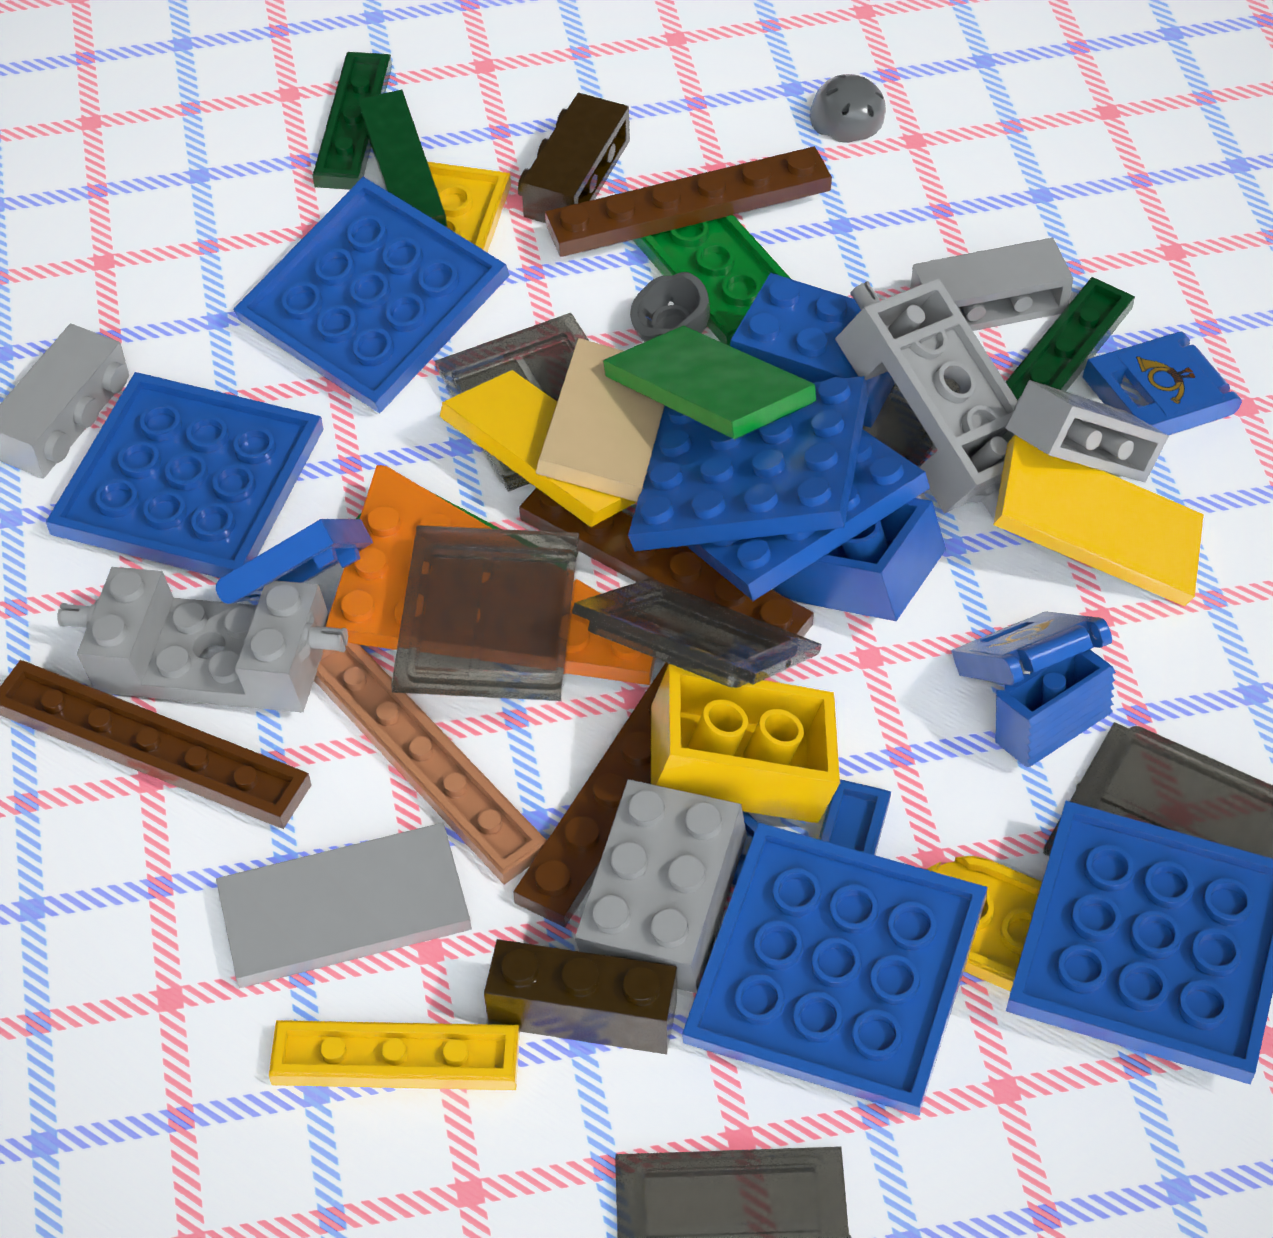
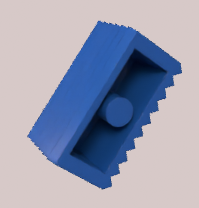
M1089 649L1035 673L1023 674L1024 679L1014 685L1005 684V690H996L995 743L1026 768L1033 766L1113 713L1111 706L1114 703L1111 698L1114 697L1112 690L1115 688L1112 683L1115 681L1113 674L1116 673L1113 666Z

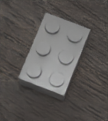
M628 779L575 935L579 952L677 966V989L697 993L747 837L741 804Z

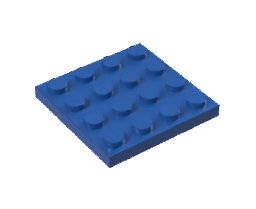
M363 176L233 310L239 321L380 414L504 283L510 274L504 262Z
M134 372L47 518L46 525L49 534L222 578L258 556L324 430L322 417Z
M833 377L822 382H815V402L737 439L726 436L664 405L641 494H639L628 534L634 551L845 528L869 395L865 377Z
M862 429L845 528L687 545V547L754 601L929 490L930 486L924 470Z
M1065 801L1008 999L1006 1012L1251 1085L1256 1074L1273 995V858Z
M758 822L683 1029V1043L920 1116L986 901L988 887Z

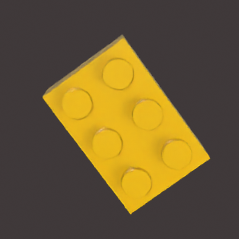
M669 663L651 705V784L739 803L744 812L818 824L840 784L834 692Z

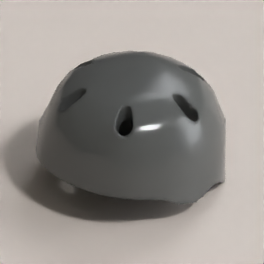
M841 74L828 79L817 90L810 108V120L814 130L821 135H828L836 141L843 143L874 136L882 128L886 115V102L880 89L869 79L856 74Z
M681 272L672 276H659L651 280L637 294L631 305L630 318L636 333L644 342L683 325L703 333L710 318L708 293L703 283L689 272Z

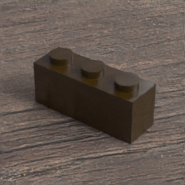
M578 92L567 109L563 108L560 111L556 128L549 139L544 138L537 152V158L530 169L525 168L518 182V195L522 196L523 215L525 218L546 223L545 211L596 199L630 142L628 105Z
M497 939L484 989L488 1024L519 1025L520 1032L667 1055L677 1006V966Z

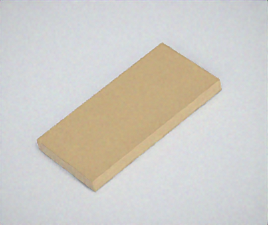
M578 338L538 461L536 474L637 502L643 488L664 405L605 376L603 360L623 352V350Z

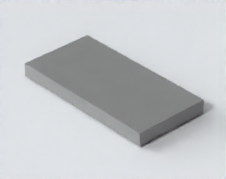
M444 822L216 878L239 989L472 930L470 916Z

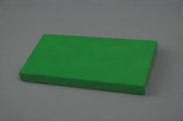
M734 215L633 239L634 243L663 276L689 272L703 283L708 293L710 318L707 327L720 342L729 346L733 335L769 274L773 273L791 279Z
M684 325L603 360L606 377L733 439H737L816 401L814 383Z

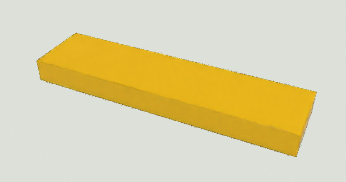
M276 1020L269 1079L273 1086L516 1090L520 1041L519 1025Z

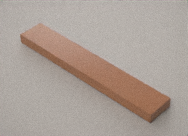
M348 643L345 646V652L323 650L314 682L491 872L505 885L530 867L547 841L360 645Z

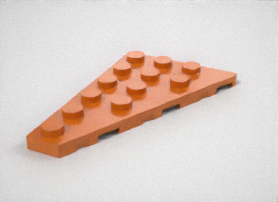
M376 465L360 516L373 543L359 551L360 560L343 569L325 627L346 628L348 631V643L644 685L651 684L660 642L659 627L390 467Z

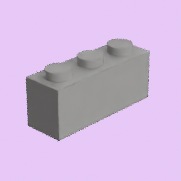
M1051 237L913 264L910 289L939 278L971 329L977 331L1061 314L1069 305L1074 278L1054 238Z
M70 323L0 403V461L42 479L49 474L57 463L63 461L69 453L70 447L86 428L91 427L95 423L99 412L114 394L119 393L124 388L130 376L121 343Z
M1031 380L1028 381L1021 397L1018 399L1015 410L1005 428L1050 456L1146 483L1169 438V435L1125 410Z

